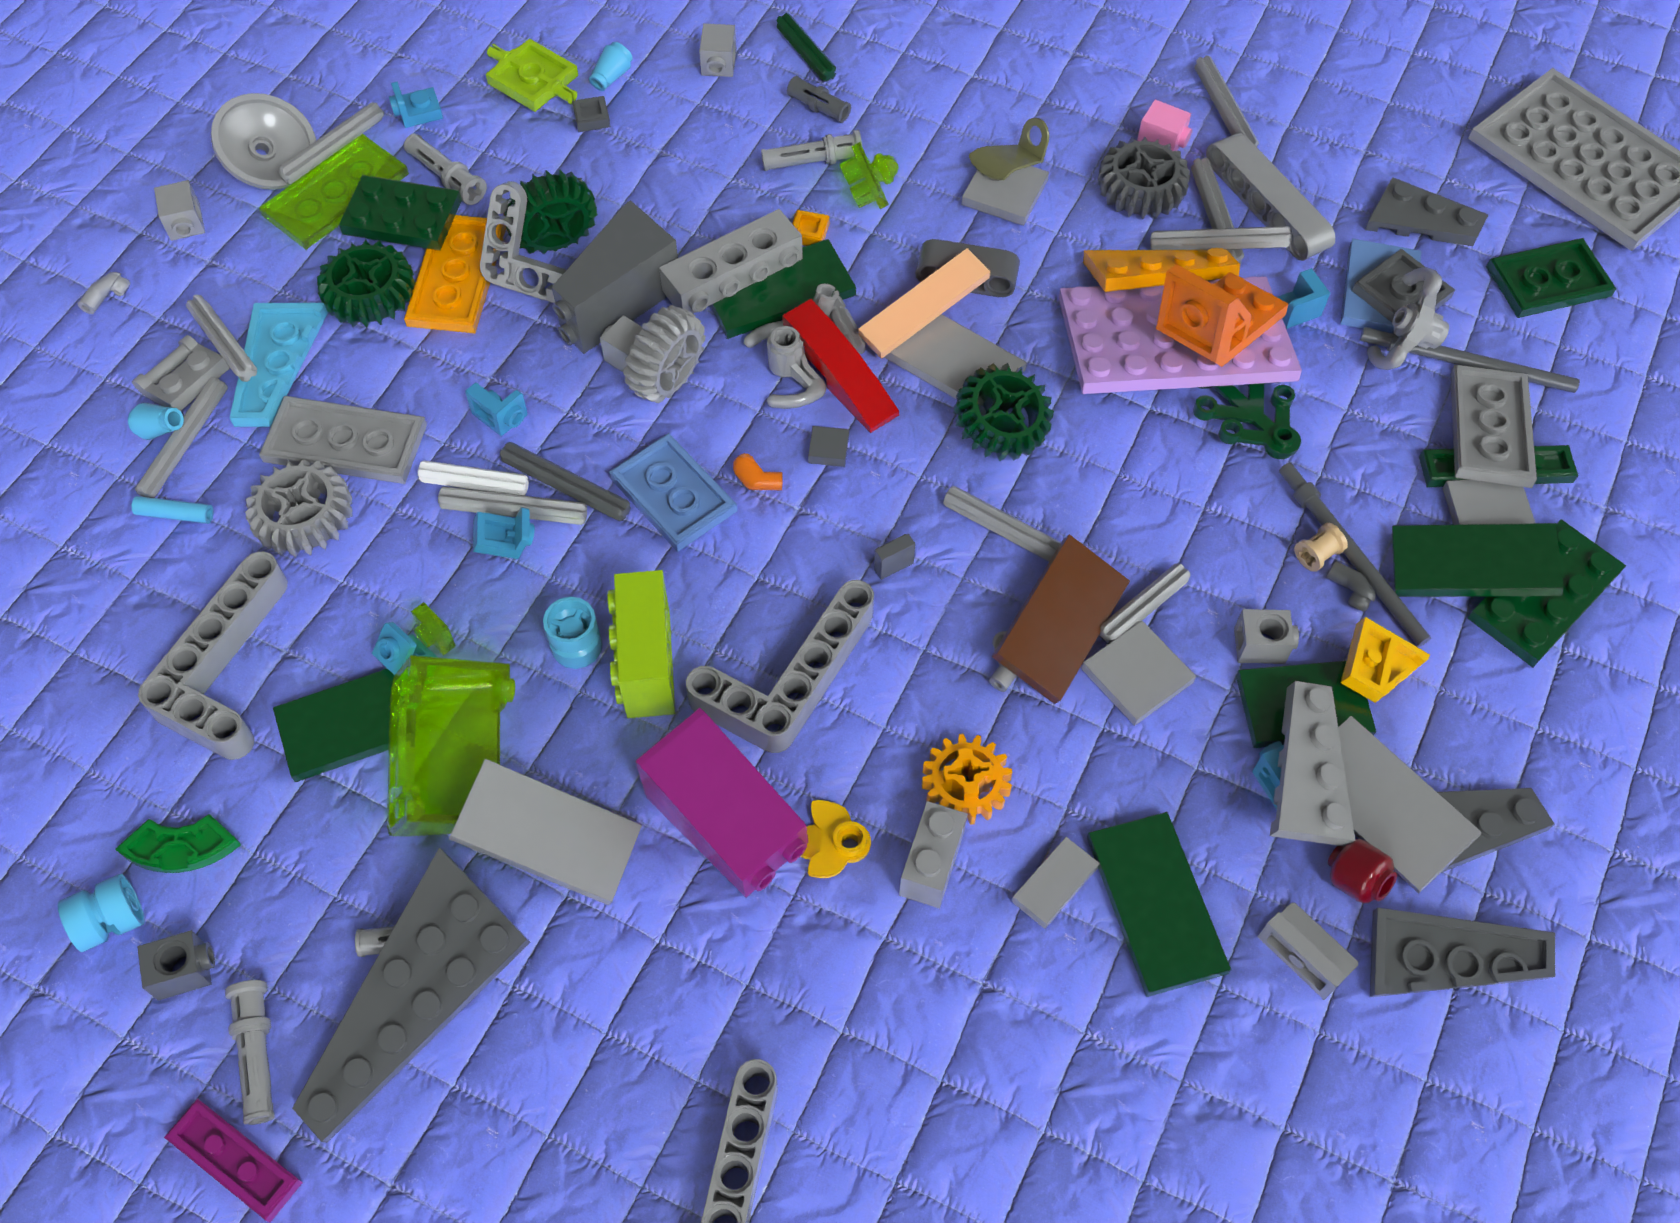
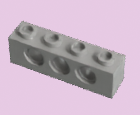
M777 209L659 267L662 291L675 307L686 309L693 314L701 312L708 306L726 297L733 296L739 290L755 282L763 281L767 276L785 267H790L803 259L802 235L783 212Z

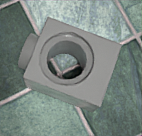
M703 23L699 49L701 75L733 77L737 52L735 25Z
M189 180L154 188L158 215L171 241L205 233L200 203Z
M1242 609L1234 627L1238 663L1285 664L1292 650L1298 647L1299 630L1296 625H1292L1290 610ZM1262 634H1267L1271 636L1274 640L1268 639L1264 637Z

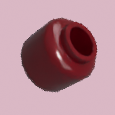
M1356 839L1346 846L1338 845L1328 859V865L1331 866L1330 879L1332 885L1356 901L1364 904L1373 900L1378 902L1383 900L1392 890L1397 879V873L1393 871V859L1361 839Z

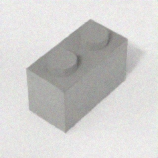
M929 801L926 802L901 876L899 896L940 909L965 832L967 813Z

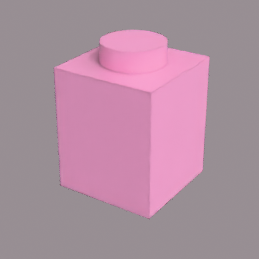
M1155 99L1141 121L1137 141H1142L1146 137L1147 141L1155 142L1159 139V144L1163 146L1171 144L1172 151H1177L1179 147L1185 148L1192 133V129L1188 128L1192 113Z

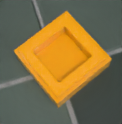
M802 210L796 211L792 224L802 235V245L808 246L825 240L830 224L829 215Z

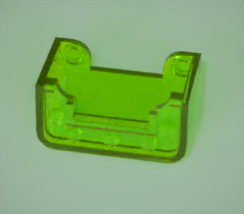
M410 655L395 674L390 694L387 830L389 836L410 837L451 834L484 760L487 759L500 765V712L505 708L507 702L511 703L515 695V680L510 678V664Z

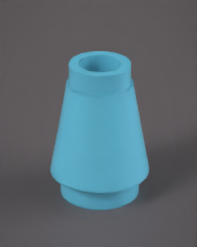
M618 42L606 45L589 77L590 83L596 89L605 91L607 87L631 68L630 62L633 60L630 51Z
M150 403L138 404L128 415L130 430L145 440L154 439L178 430L184 422L183 415L177 408Z

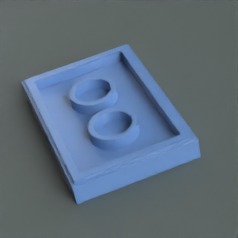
M1352 238L1348 252L1340 324L1357 328L1368 327L1392 333L1394 330L1392 322L1356 295L1352 289L1358 280L1400 249H1403L1420 263L1421 251Z
M669 433L609 471L610 479L677 552L737 512V504Z

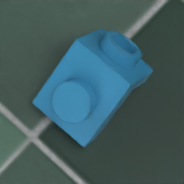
M521 507L515 518L477 512L473 519V552L519 559L526 545L530 546L534 538L535 526L533 523H530L529 509Z
M394 622L384 624L372 651V655L397 678L433 670L438 659L413 634L407 635Z

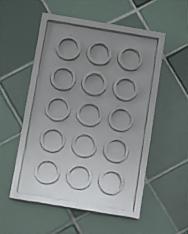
M1554 68L1550 69L1475 126L1468 137L1469 140L1480 146L1483 150L1496 157L1509 168L1525 177L1630 251H1633L1680 211V151Z

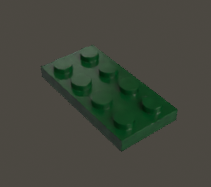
M1562 519L1556 524L1564 587L1562 596H1487L1467 618L1532 668L1626 567L1624 563Z

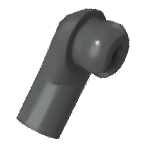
M1335 561L1326 578L1353 591L1352 596L1348 600L1349 605L1361 611L1368 610L1370 602L1375 601L1376 593L1366 577L1360 572Z

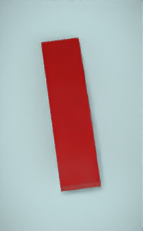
M812 299L782 315L783 325L793 327L800 333L805 356L826 378L827 389L870 433L899 416L898 408L878 378L834 322Z

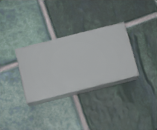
M1065 837L1012 898V902L1046 929L1098 869L1100 863L1069 838Z

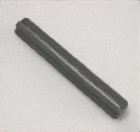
M507 442L500 451L502 462L618 521H623L630 512L631 507L628 500L513 442Z

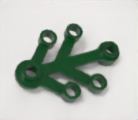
M1265 383L1248 384V398L1233 385L1198 387L1201 389L1213 387L1233 405H1219L1213 397L1203 395L1197 398L1193 408L1195 417L1200 420H1225L1218 433L1222 442L1226 444H1236L1238 442L1262 445L1268 455L1275 459H1287L1298 451L1301 445V437L1295 429L1290 427V407L1295 398V391L1290 386L1278 385L1274 388L1270 398L1271 404L1275 407L1274 422L1264 414ZM1201 406L1208 407L1210 410H1205ZM1240 422L1251 423L1259 430L1243 429ZM1226 430H1232L1235 432V434H1231Z

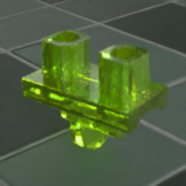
M860 142L851 146L855 156L839 165L849 185L865 177V180L850 187L858 207L861 208L874 201L877 202L880 209L888 206L889 203L879 182L891 184L894 181L893 177L899 169L896 159L893 156H883V154L878 153L874 156V161L870 163Z

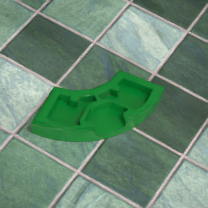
M208 814L194 824L179 828L161 826L148 819L115 850L131 863L146 870L162 873H181L211 865L232 853L241 844Z

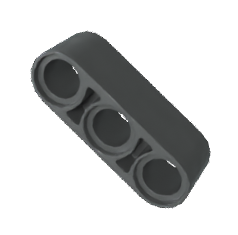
M930 239L922 244L915 272L919 282L925 280L968 248L990 271V278L970 293L993 297H1007L1013 294L1020 266V260L1013 252L939 239Z

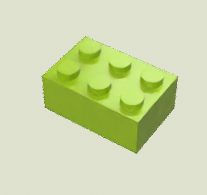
M663 570L614 574L615 590H608L607 596L609 613L612 614L613 625H609L610 648L614 650V661H610V675L612 686H615L617 704H624L627 718L676 714L670 609Z

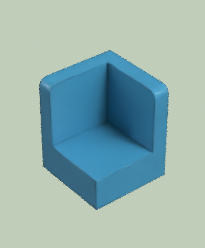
M1312 268L1299 273L1292 292L1277 297L1289 304L1287 313L1282 318L1286 329L1322 316L1331 293Z

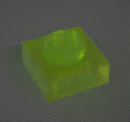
M424 602L411 611L417 624L413 631L427 648L434 645L444 656L456 646L448 626Z

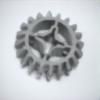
M673 305L668 308L662 307L657 314L653 313L650 316L649 322L643 323L642 330L639 334L635 335L634 343L629 346L630 353L625 358L627 365L624 368L623 374L626 376L625 383L629 386V389L633 390L642 399L654 401L658 404L665 398H671L672 394L686 383L688 377L694 374L693 369L700 362L698 358L704 351L702 344L706 337L704 335L705 327L701 324V320L686 309L684 310Z
M304 458L298 466H294L288 460L286 468L280 470L273 466L272 475H260L261 485L251 486L252 496L245 499L248 508L245 511L246 519L251 526L250 530L253 535L260 540L263 546L267 549L273 548L280 556L287 550L295 558L301 550H305L306 553L312 555V550L316 546L326 550V541L329 539L339 541L337 530L348 529L347 518L353 516L351 504H353L352 496L345 480L331 466L325 468L319 461L310 465ZM321 493L327 496L325 504H321L318 499ZM275 511L279 512L280 516L277 523L272 521Z

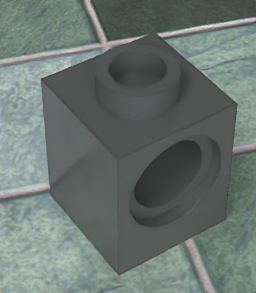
M192 930L137 946L142 988L158 1001L212 985L210 969L215 967L213 949L209 942L204 943ZM187 957L185 964L179 970L172 972L174 964L179 959Z

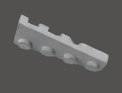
M1295 681L1287 687L1282 726L1285 742L1284 749L1279 752L1278 767L1281 768L1280 785L1275 788L1273 804L1277 805L1276 820L1271 823L1270 836L1346 846L1355 841L1332 687Z

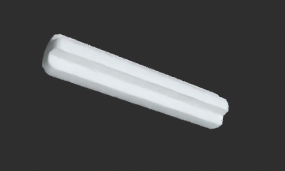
M426 460L420 462L418 469L419 480L424 483L522 496L526 495L529 486L528 477L524 474Z

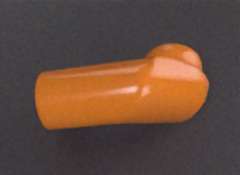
M747 453L738 455L734 460V474L747 489L782 491L783 472H763L753 456Z

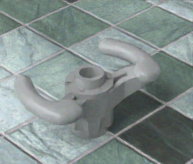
M1423 267L1414 269L1404 275L1403 282L1406 285L1412 286L1424 281L1423 287L1416 303H1409L1399 308L1395 313L1392 324L1394 326V333L1399 338L1389 354L1384 356L1378 346L1368 348L1367 355L1370 362L1378 369L1391 370L1398 368L1406 359L1407 353L1416 345L1424 349H1428V347L1435 349L1446 339L1449 332V324L1443 321L1442 315L1435 313L1436 297L1442 285V277L1436 270Z
M778 321L756 328L744 338V344L748 348H753L762 340L767 339L770 370L780 377H793L800 385L807 389L805 392L793 395L772 394L767 398V404L770 407L781 409L799 408L811 404L824 396L826 392L825 381L808 364L804 353L803 341L800 340V333L796 329L784 326L783 321Z

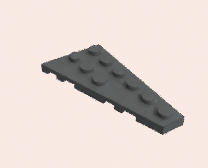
M441 848L436 852L292 1108L321 1142L328 1143L531 943Z

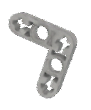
M508 181L500 184L492 190L480 261L482 276L492 284L555 303L552 286L566 269L519 255L527 195L523 187L516 182ZM510 192V198L515 200V204L509 206L507 210L508 201L502 198V195ZM507 211V216H499V214ZM498 224H504L510 229V242L506 243L499 240L496 235ZM500 251H508L500 255ZM500 256L499 266L504 268L505 271L497 274V268L492 266V263L498 260ZM525 268H531L537 273L539 277L537 286H530L525 282L523 278ZM548 282L553 283L552 285L548 286L545 290V287Z

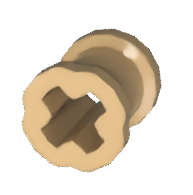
M1325 523L1313 537L1296 543L1294 550L1299 562L1306 569L1316 572L1323 568L1324 561L1332 555H1339L1344 552L1348 547L1345 535L1336 525Z

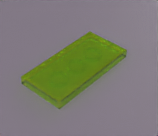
M361 134L260 206L259 210L265 219L307 250L339 226L362 175L400 181L409 172L405 164L364 134Z

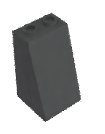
M631 200L617 212L552 286L555 300L553 309L560 323V327H558L559 334L568 345L574 344L583 354L601 343L600 337L605 329L610 325H614L623 315L633 321L667 298L662 291L659 267L678 258L676 240Z

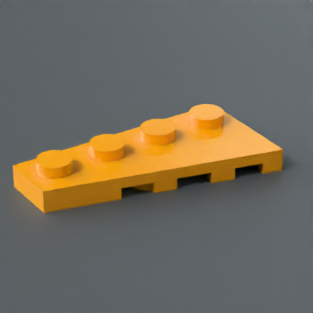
M1211 248L1209 250H1084L1083 264L1105 292L1162 286L1165 283L1167 270L1175 264L1206 281L1221 279L1229 272L1239 276L1240 263L1228 250L1223 248Z

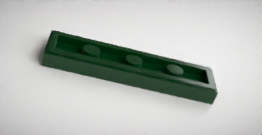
M1569 445L1534 446L1537 476L1535 484L1574 483L1578 477V472ZM1454 449L1422 450L1419 460L1426 487H1444L1446 481L1469 480L1455 478Z

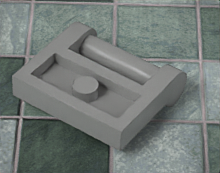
M189 335L183 337L178 342L179 347L147 374H139L132 380L134 387L145 397L161 406L177 408L180 411L199 395L211 377L219 378L230 369L220 354L198 344Z

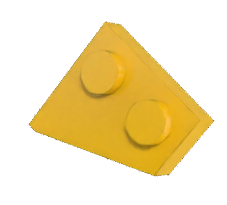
M1364 617L1355 626L1341 683L1376 703L1429 659L1430 654Z

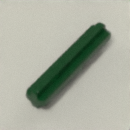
M789 13L778 16L776 19L778 22L777 29L820 79L825 82L829 79H834L836 76V66Z

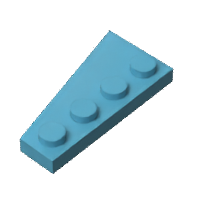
M254 303L244 352L256 366L257 374L252 376L248 382L241 381L238 377L230 414V420L234 427L272 426L284 396H287L328 314L324 303Z

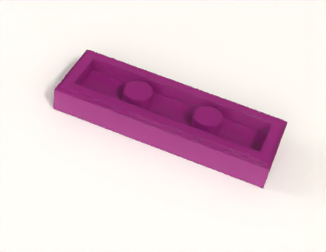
M199 1099L190 1106L164 1137L269 1223H271L303 1183Z

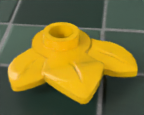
M812 801L811 814L814 824L807 826V848L800 857L810 860L808 866L809 876L830 878L840 874L847 863H855L864 859L871 848V837L864 826L851 821L845 807L830 801ZM852 839L858 845L854 848H846L843 846V842Z

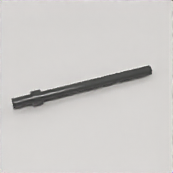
M1364 327L1360 341L1387 347V351L1390 352L1399 337L1394 333V330L1392 333ZM1416 345L1409 352L1462 366L1528 374V381L1531 383L1572 393L1577 391L1580 379L1441 345L1435 349L1430 347L1424 349Z
M1291 462L1283 465L1279 473L1294 490L1293 496L1301 507L1308 508L1321 526L1325 523H1332L1340 529L1347 539L1348 547L1343 553L1358 572L1366 577L1376 595L1418 647L1427 643L1431 639L1430 635L1320 499L1321 493L1312 482L1307 483Z

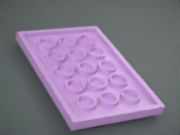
M1267 277L1243 278L1260 289L1273 294ZM1220 279L1207 280V281L1210 282V283H1212V284H1215V283H1216L1217 281H1219ZM1164 285L1105 292L1101 286L1060 288L1059 302L1082 394L1294 382L1300 379L1302 369L1283 319H1280L1221 367L1156 329Z

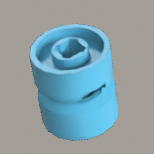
M577 597L561 598L552 603L545 611L543 624L553 657L566 668L578 669L590 665L598 658L602 649V640L594 609L587 601Z
M118 874L96 884L94 893L82 890L58 902V912L63 927L73 945L80 952H85L107 942L111 932L122 935L145 923L144 913L137 894L123 874Z

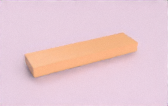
M966 248L858 328V334L882 359L990 278V271Z

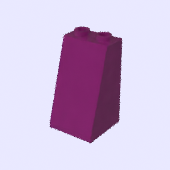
M701 708L697 709L635 761L646 798L746 898L754 890L761 891L766 888L774 879L775 872L787 861L789 863L796 861L806 850L808 843L806 824Z

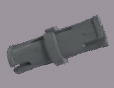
M794 76L788 84L787 95L809 105V109L813 112L819 113L821 111L840 123H843L848 118L851 104L829 94L827 88L823 86L816 87L798 76Z

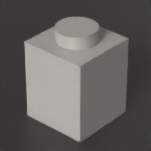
M624 315L614 325L608 326L600 337L604 361L624 372V368L627 365L625 358L630 353L629 346L634 343L635 335L639 334L642 326Z

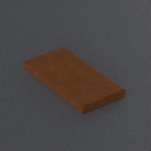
M1069 534L1060 543L992 657L1052 703H1058L1062 700L1101 632L1100 626L1108 620L1130 580Z

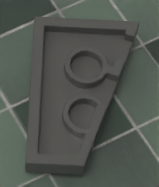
M1392 177L1365 230L1377 232L1378 228L1381 227L1396 230V235L1409 237L1410 232L1427 234L1434 241L1473 246L1488 214Z

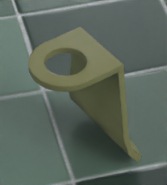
M1030 118L1023 126L1018 145L977 148L969 154L970 161L983 175L994 180H1005L1016 170L1043 163L1049 143L1048 127L1042 119ZM1033 126H1037L1042 135L1041 142L1037 146L1032 144L1029 136Z

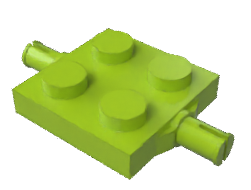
M530 38L519 47L510 51H505L496 44H492V47L489 46L487 50L488 56L498 61L497 65L486 73L487 83L534 112L554 96L562 98L569 104H573L572 101L577 99V92L567 87L570 82L579 76L577 65Z

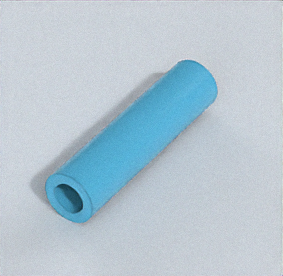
M141 496L134 497L132 501V512L134 515L209 524L214 514L212 505Z

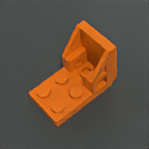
M1175 264L1166 272L1156 329L1223 367L1282 319L1287 313L1289 304L1231 272L1215 284H1212Z

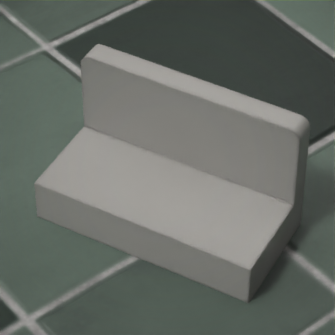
M1291 903L1281 913L1278 912L1258 935V938L1323 1000L1358 966V961L1296 903Z

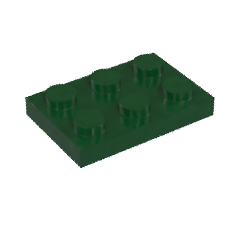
M362 175L339 223V227L343 235L441 250L462 198L459 190Z

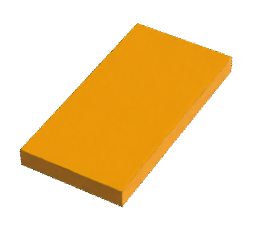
M455 215L441 250L426 249L404 317L407 327L476 334L490 282L482 276L480 271L487 218ZM498 224L496 227V235L500 241H503L506 231V225ZM497 260L492 263V266L496 265Z

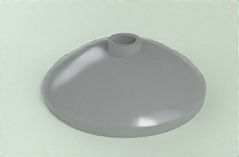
M250 93L230 99L217 111L211 127V143L217 159L232 176L257 188L282 189L300 182L308 174L306 173L292 184H287L278 174L282 164L316 141L310 123L293 105L275 96ZM257 149H262V150H264L267 154H266V155H261V154L257 153L256 150H257Z

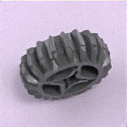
M1131 137L1128 143L1119 141L1116 147H1110L1109 152L1104 156L1100 164L1098 185L1100 186L1101 195L1107 199V205L1116 204L1117 212L1122 210L1128 211L1129 217L1133 213L1140 214L1142 220L1147 214H1150L1156 219L1160 212L1168 215L1172 208H1178L1187 194L1190 170L1187 167V160L1181 159V151H1172L1171 144L1163 146L1159 144V139L1155 142L1147 141L1146 137L1142 141H1136Z

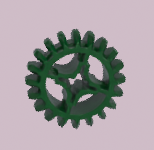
M559 169L553 175L545 170L543 176L536 177L532 174V180L529 182L520 181V185L527 195L520 248H525L529 254L537 250L545 254L547 251L567 248L572 243L578 244L581 236L589 235L588 229L595 226L594 217L598 214L594 201L595 197L582 178H577L572 172L564 174ZM512 198L507 199V210L509 206L515 204V200ZM506 226L507 232L511 237L510 229Z
M365 240L360 246H355L351 242L349 249L343 250L338 248V255L327 256V264L320 266L321 272L317 276L319 297L330 315H335L340 323L348 321L354 327L359 322H362L366 328L373 321H377L382 325V320L386 317L395 320V311H405V305L407 302H410L415 281L411 265L408 264L402 251L397 252L393 245L385 247L380 240L374 245H370Z
M994 363L989 365L986 370L980 367L973 376L965 379L963 387L959 389L956 395L957 402L953 412L958 415L956 427L965 428L962 432V439L972 438L974 440L972 450L977 449L979 446L985 449V458L990 456L992 452H996L999 461L1004 460L1007 455L1013 461L1019 459L1021 454L1025 456L1030 455L1035 447L1037 448L1042 445L1045 435L1051 430L1052 424L1050 421L1053 418L1054 411L1048 407L1051 404L1052 397L1042 396L1045 391V385L1036 386L1033 383L1035 381V374L1028 378L1022 375V367L1017 368L1015 372L1011 371L1008 363L1003 365L1000 370ZM979 396L984 401L983 407L986 410V414L984 416H982L979 410ZM1023 408L1026 410V413L1028 415V428L1023 422L1025 420L1021 412Z

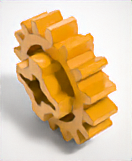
M959 734L957 744L953 745L949 739L945 738L942 743V751L934 747L930 750L929 759L931 761H924L922 773L926 776L922 777L921 786L922 789L930 790L927 793L926 801L932 803L939 802V805L967 813V818L971 825L975 824L977 814L981 813L986 820H989L993 812L992 807L998 810L1003 809L1004 797H1009L1012 785L1008 781H1011L1013 772L1011 768H1003L1006 765V754L994 755L996 747L994 742L983 747L980 745L981 736L976 735L973 742L968 743L964 734ZM955 759L952 765L945 766L949 761ZM964 776H968L969 782H966ZM982 792H989L985 797L978 798Z

